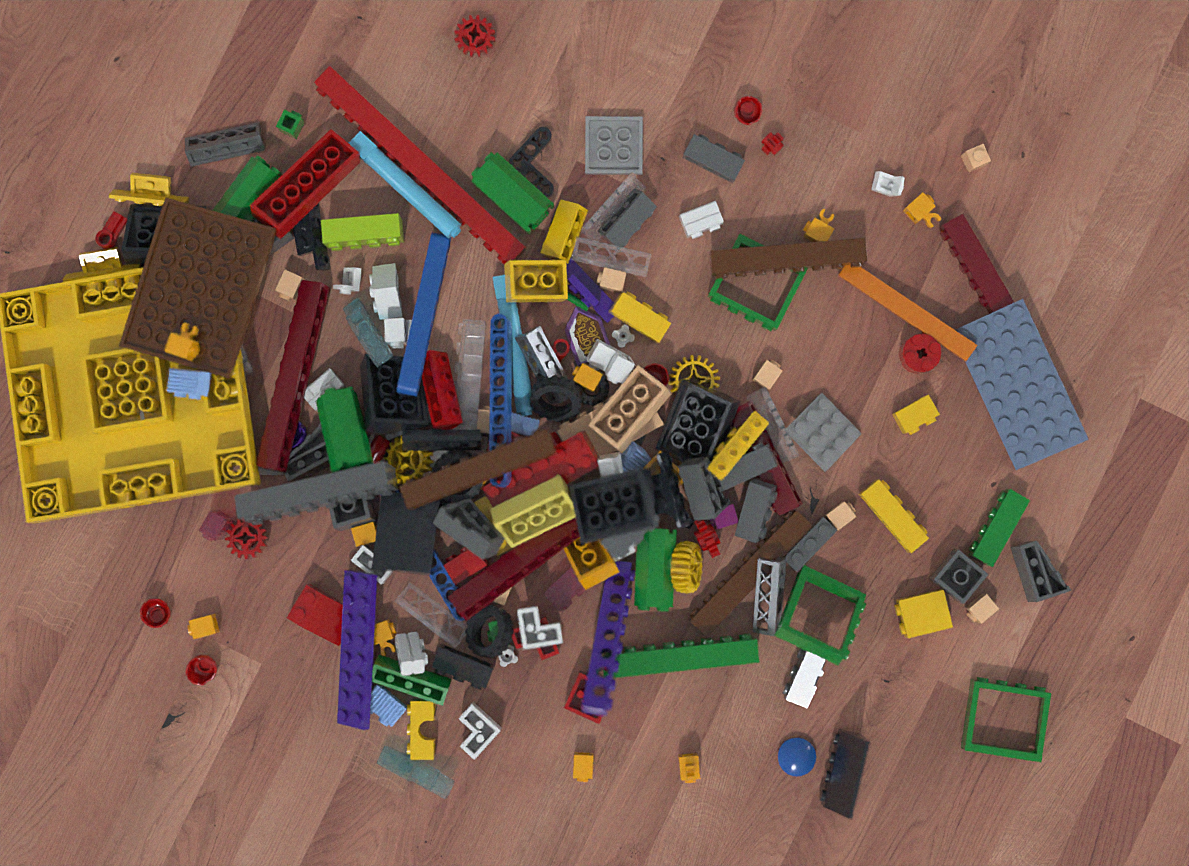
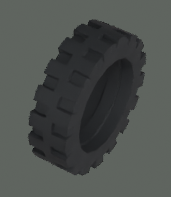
M545 376L533 385L530 406L533 407L535 413L539 414V417H544L548 421H569L570 418L576 417V413L579 414L582 404V391H580L578 384L575 385L573 380H567V377ZM552 391L560 392L567 395L572 402L564 406H553L545 402L541 395Z
M451 450L447 454H442L436 460L432 471L436 473L441 471V467L459 462V460L470 457V459L475 457L469 452H464V450ZM483 483L442 499L445 501L449 500L451 503L468 498L473 499L480 492Z
M487 605L467 621V629L465 628V634H467L465 640L469 644V650H472V653L486 658L501 656L502 652L508 649V644H511V636L514 634V629H512L513 620H510V614L506 613L505 609ZM494 616L498 624L497 636L491 645L485 647L481 640V629L486 620Z

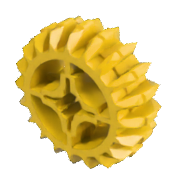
M690 355L689 362L686 357H683V365L677 361L676 365L679 368H671L676 374H669V378L674 379V381H670L668 385H675V388L670 390L671 393L678 391L682 379L678 380L679 374L688 366H690V375L688 378H684L685 380L689 381V379H692L691 376H693L694 372L695 378L701 380L697 384L710 382L709 388L720 387V384L714 383V381L720 380V377H714L713 375L718 372V369L713 371L710 369L714 366V363H710L709 366L706 365L708 358L700 362V355L697 356V361H694V356ZM696 366L702 367L709 376L698 375Z
M402 435L400 438H394L395 443H389L391 449L385 450L388 456H385L384 459L388 460V464L395 467L398 484H404L406 480L412 478L418 480L423 478L422 475L427 473V471H432L430 464H433L434 460H431L430 456L434 455L433 452L403 451ZM407 470H415V472L411 475L405 474Z
M684 541L678 543L676 548H674L670 576L672 577L673 588L677 592L694 593L700 585L703 573V558L701 548L697 543Z

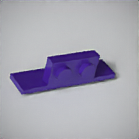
M570 258L569 263H566L569 289L574 294L578 292L582 296L581 301L588 308L591 306L608 323L614 317V315L609 313L614 302Z

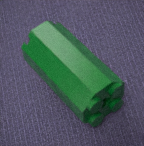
M491 152L484 159L485 163L482 167H476L471 173L473 176L471 181L526 233L530 234V228L535 230L549 215L547 210L549 208L553 209L555 207L554 203L498 152L496 154Z
M260 156L251 157L212 211L253 222L255 218L252 216L250 205L283 174L273 166L269 168L270 165Z
M354 388L325 389V394L317 398L316 405L332 473L374 464L358 396Z
M655 528L651 532L648 530L643 534L644 539L637 544L634 606H637L638 610L649 611L650 607H657V611L668 612L669 608H673L674 588L671 582L670 568L672 554H674V548H676V529H672V533H669V529Z

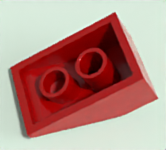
M307 584L288 614L287 619L337 646L341 644L343 603L312 584Z

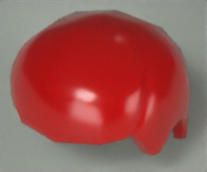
M752 96L740 98L734 106V116L737 121L743 125H752L759 121L762 114V104L759 100Z
M652 363L644 367V370L665 387L668 385L669 375L663 365Z
M159 598L145 601L140 608V618L150 628L163 627L171 617L169 606Z
M197 655L187 664L185 674L192 684L204 686L207 682L214 679L218 667L215 660L209 655Z

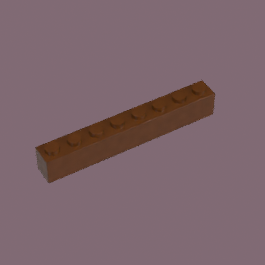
M865 238L712 250L709 253L711 276H716V279L728 278V275L735 274V277H746L747 273L761 276L766 275V272L774 271V274H783L785 270H793L794 273L804 272L805 268H812V271L824 270V267L831 266V269H842L843 265H851V268L862 267V264L867 262Z
M541 428L533 431V435L529 437L520 436L515 438L511 444H499L495 446L496 449L493 451H481L477 453L475 458L470 459V457L459 460V464L454 466L448 464L441 467V471L436 473L433 471L424 473L422 475L423 478L418 480L415 478L406 480L404 482L405 485L400 486L407 509H416L557 454L550 432Z
M788 511L783 517L785 521L780 526L776 524L769 531L771 535L767 539L764 538L756 545L757 550L754 553L749 552L742 559L744 563L740 567L735 566L729 573L731 575L727 581L723 579L716 586L718 590L713 595L710 593L704 598L703 606L700 609L696 607L689 614L691 617L689 621L705 637L756 587L758 558L775 560L778 557H784L813 527L799 511ZM763 564V570L766 574L772 570V565Z

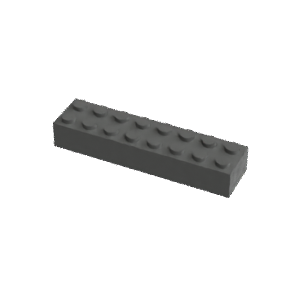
M383 461L234 495L238 519L245 521V523H252V525H260L264 523V520L268 519L270 521H278L282 519V516L289 515V517H295L304 511H307V513L317 512L321 507H326L327 509L335 508L337 504L342 502L344 504H353L356 502V499L370 500L374 498V495H392L393 491L399 489L395 467Z

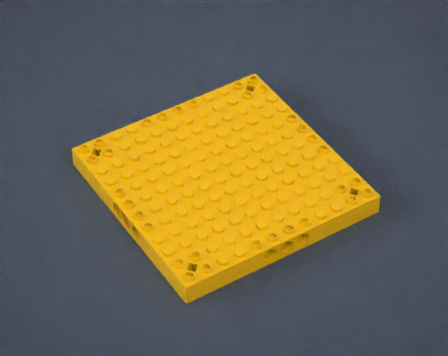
M143 268L0 293V329L26 523L37 524L261 485L259 468L256 466L257 454L241 349L232 378L229 379L210 373L208 396H201V399L189 398V394H186V398L174 396L175 392L167 391L169 369L205 371L119 346ZM140 410L144 411L145 420H141ZM236 465L240 466V470H237L238 472L234 471ZM49 498H50V499H51V502H49L48 504H46V500H49Z

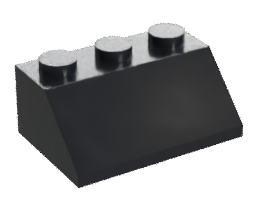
M441 644L438 647L432 667L435 668V672L445 676L448 673L453 675L454 680L462 683L464 680L471 683L470 686L481 690L482 687L486 689L495 665Z

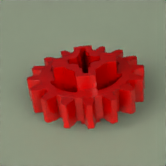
M469 15L468 21L463 18V24H457L459 30L454 31V34L458 36L454 38L455 43H459L458 49H463L464 55L470 52L472 58L474 53H477L478 57H481V52L488 54L487 48L492 49L493 45L491 42L496 41L495 37L492 36L495 34V30L491 29L493 27L492 23L486 24L487 18L480 20L479 15L476 16V19ZM482 26L488 34L482 32L480 27ZM477 30L478 36H476L473 43L472 36H474ZM463 39L469 42V46L463 42Z
M237 519V525L230 524L233 529L226 531L230 534V537H226L225 540L230 541L226 547L233 548L231 554L238 553L237 558H242L244 555L245 559H249L250 555L256 558V552L263 553L261 547H267V544L263 542L268 539L267 536L263 535L267 531L266 529H261L263 524L252 525V523H245V521L242 522L240 519ZM251 526L257 530L258 534L252 532ZM241 528V531L238 533V535H235L238 529ZM246 535H248L250 537H253L254 539L247 540L246 542L239 538L246 537ZM235 542L242 546L243 551L236 546ZM258 542L257 546L252 549V546Z
M695 520L694 523L697 531L694 532V535L703 552L707 550L712 558L720 555L717 545L721 542L711 524L707 525L704 520Z

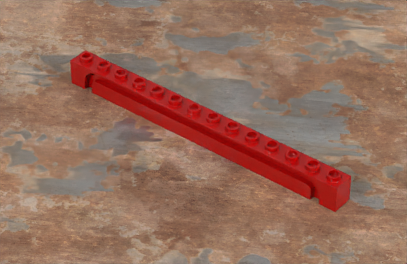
M329 66L314 81L317 86L315 90L323 98L327 96L331 100L329 103L337 111L341 109L345 113L343 116L350 123L354 121L359 125L357 128L365 136L368 134L373 138L372 142L379 149L382 147L387 151L385 155L389 159L400 163V169L407 175L410 173L414 176L413 180L420 187L424 186L429 190L427 193L434 200L438 199L443 203L441 206L448 213H454L456 215L455 219L461 223V226H468L470 228L468 232L475 239L480 238L484 241L482 245L489 252L495 251L498 254L496 258L503 265L509 260H517L524 253L526 247L332 67Z

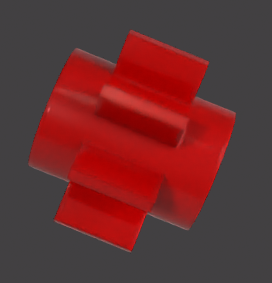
M770 132L761 141L764 145L762 151L767 156L770 153L775 156L785 146L782 143L784 138L778 132L775 135Z

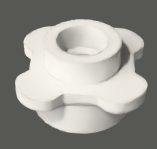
M623 325L621 329L615 330L612 333V337L616 338L618 346L621 348L635 339L627 325Z
M509 645L508 649L499 656L502 667L518 661V657L514 653V646Z

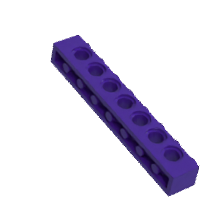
M615 561L620 572L605 580L582 705L583 713L607 716L608 710L612 709L613 698H610L611 691H615L616 679H613L614 672L618 673L619 670L617 655L622 652L623 642H620L621 635H625L626 624H623L624 617H628L629 606H626L627 599H631L632 588H629L630 581L634 582L635 570H632V563ZM621 580L624 584L616 585L615 582ZM614 598L621 600L619 603L612 602ZM611 616H616L618 618L616 621L613 622L608 620ZM608 634H612L615 636L612 640H607L605 638V636ZM607 652L611 654V657L603 658L602 654ZM601 671L608 672L606 677H600L598 674ZM597 690L605 691L602 696L595 695V692Z

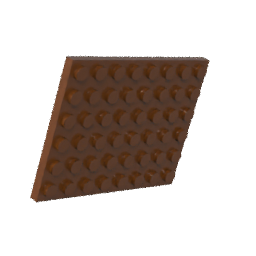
M165 198L119 346L231 379L277 233L276 229ZM184 323L189 324L188 332H191L194 326L199 328L198 334L190 338L199 343V351L197 356L193 358V361L165 352L170 334L181 335Z

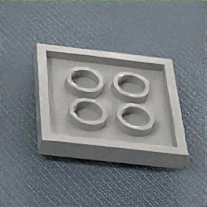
M586 116L585 175H642L643 117Z
M823 393L819 394L785 429L786 433L824 472L862 434Z

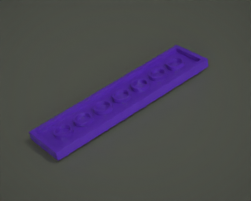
M344 570L337 723L367 730L370 729L377 574Z

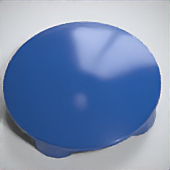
M803 738L785 740L778 751L780 767L791 776L806 775L815 765V749L810 742Z

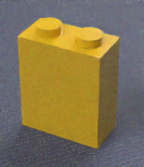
M943 589L896 599L894 609L896 615L900 616L901 620L899 630L901 635L904 634L906 638L953 628Z

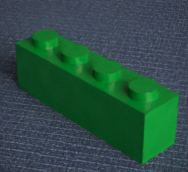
M1005 489V491L1002 490L997 497L999 502L995 508H991L987 516L989 517L987 523L983 524L978 531L980 535L977 541L974 540L969 547V556L988 567L994 566L1030 502L1029 499L1012 489Z
M380 654L372 670V682L442 706L452 681L450 678L427 670L423 673H412L411 675L403 676L401 675L397 660Z

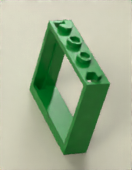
M739 234L732 249L739 248V246L748 248L764 245ZM805 268L804 272L795 273L797 277L775 321L717 293L723 279H716L708 297L711 298L710 301L715 303V305L720 306L722 304L728 307L727 310L736 315L740 313L745 316V320L751 323L756 321L762 324L761 328L770 332L772 330L776 331L808 268Z
M804 565L797 573L774 636L838 666L843 659L847 660L850 654L848 647L855 639L856 634H854V630L858 628L861 622L859 615L863 613L867 603L864 601L867 594ZM806 581L855 604L840 649L834 648L789 626Z
M977 677V680L971 679L961 748L965 751L1042 762L1052 693L1046 691L1045 687L1034 686V689L1026 688V684L1015 683V686L1007 685V681L996 680V683L988 682V678ZM980 688L1042 698L1034 751L972 742Z

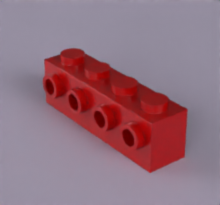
M428 350L422 380L432 426L436 429L452 430L463 423L448 354L447 352Z

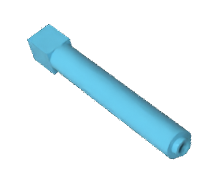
M361 131L349 142L360 153V159L377 172L447 238H455L461 232V223L389 159Z
M505 275L495 276L492 278L499 314L506 316L512 323V389L516 412L521 413V416L533 415V407L530 406L532 387L528 364L515 340L516 336L522 334L517 302H506ZM500 320L501 327H503L505 325V320Z

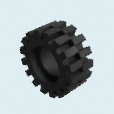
M605 375L602 376L599 382L600 390L596 395L587 394L585 387L578 384L580 391H582V403L593 406L599 404L608 396L609 382Z

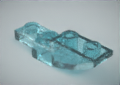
M359 298L345 306L343 310L347 316L345 317L369 357L379 367L393 356L381 332L374 325Z
M384 746L377 761L378 765L408 781H413L444 799H447L455 783L453 779L443 775L441 771L419 760H410L409 755L388 746Z

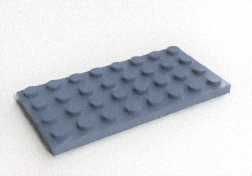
M1024 299L955 329L978 345L965 363L1016 470L1089 440Z

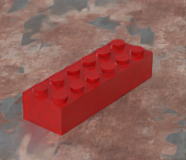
M330 129L250 205L252 216L263 225L275 228L276 236L281 240L360 164V153Z
M581 431L556 445L557 454L511 471V482L507 487H497L492 483L482 487L491 506L495 507L556 476L560 475L567 485L598 468L600 456L586 431ZM504 475L497 479L498 483L504 480Z

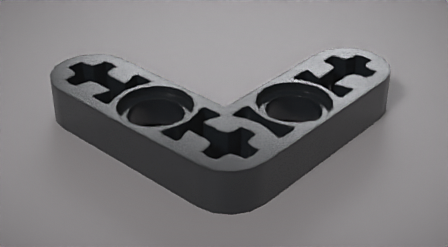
M539 127L514 153L509 163L514 167L513 161L516 160L518 162L522 158L519 154L522 153L529 160L526 162L523 159L521 161L522 167H516L515 169L525 178L529 172L536 173L537 179L531 183L535 186L540 179H543L541 184L544 187L550 186V193L545 192L543 194L550 198L554 193L553 184L531 165V162L544 150L552 139L551 131L548 128ZM541 132L542 134H544L546 132V136L548 139H542L539 142V145H541V147L539 148L538 145L532 140L535 139V141L537 142L540 138L539 133ZM528 145H533L536 148V152L533 155L525 153V148ZM537 185V189L542 192V188Z

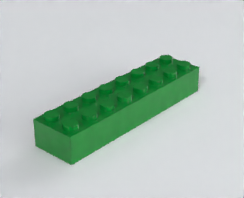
M750 633L739 634V638L727 635L720 636V640H713L712 637L701 638V642H694L692 639L682 640V644L676 645L674 642H663L662 646L655 647V644H644L643 648L638 649L635 646H625L621 654L617 655L619 670L618 673L614 672L613 678L760 663L758 642ZM606 652L602 654V657L609 658L611 654ZM603 671V676L606 677L608 672Z

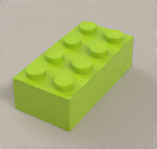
M398 213L321 220L323 244L331 248V251H341L343 247H350L353 250L362 249V246L369 245V248L381 247V244L399 246L400 242H404L403 220Z

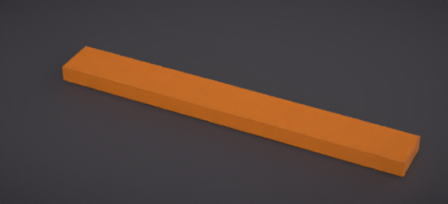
M845 265L838 276L922 333L935 338L940 345L965 362L978 346L863 268H851V265Z

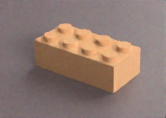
M637 366L588 426L620 453H623L669 398L671 393L658 380L640 366Z

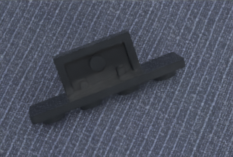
M318 203L293 227L298 256L313 253L316 270H330V258L327 247L323 244L322 219Z
M668 451L658 453L656 456L661 473L651 476L654 487L655 513L658 515L673 511L678 529L690 525L689 514L685 510L684 497L680 492L678 477L672 466V457Z

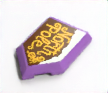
M576 306L565 328V333L576 364L579 366L582 363H587L586 357L597 339L610 345L601 317Z

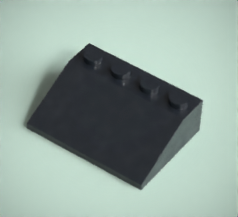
M130 204L121 248L126 264H145L163 206Z
M365 354L360 364L366 433L386 434L428 426L426 397L422 377L417 396L397 393L404 359L402 356Z
M682 379L656 449L661 452L668 451L672 458L682 463L687 459L707 457L711 463L717 453L715 449L722 441L725 442L741 401L717 390Z
M639 468L569 486L581 544L655 527L654 487L649 468Z
M393 492L392 495H381L372 569L430 576L436 525L433 522L438 514L440 499L410 510L407 509L402 493Z
M838 729V733H834L832 744H835L833 752L829 754L828 763H830L829 771L826 770L824 775L826 785L825 789H822L820 792L819 801H822L823 807L852 820L870 741L862 734Z

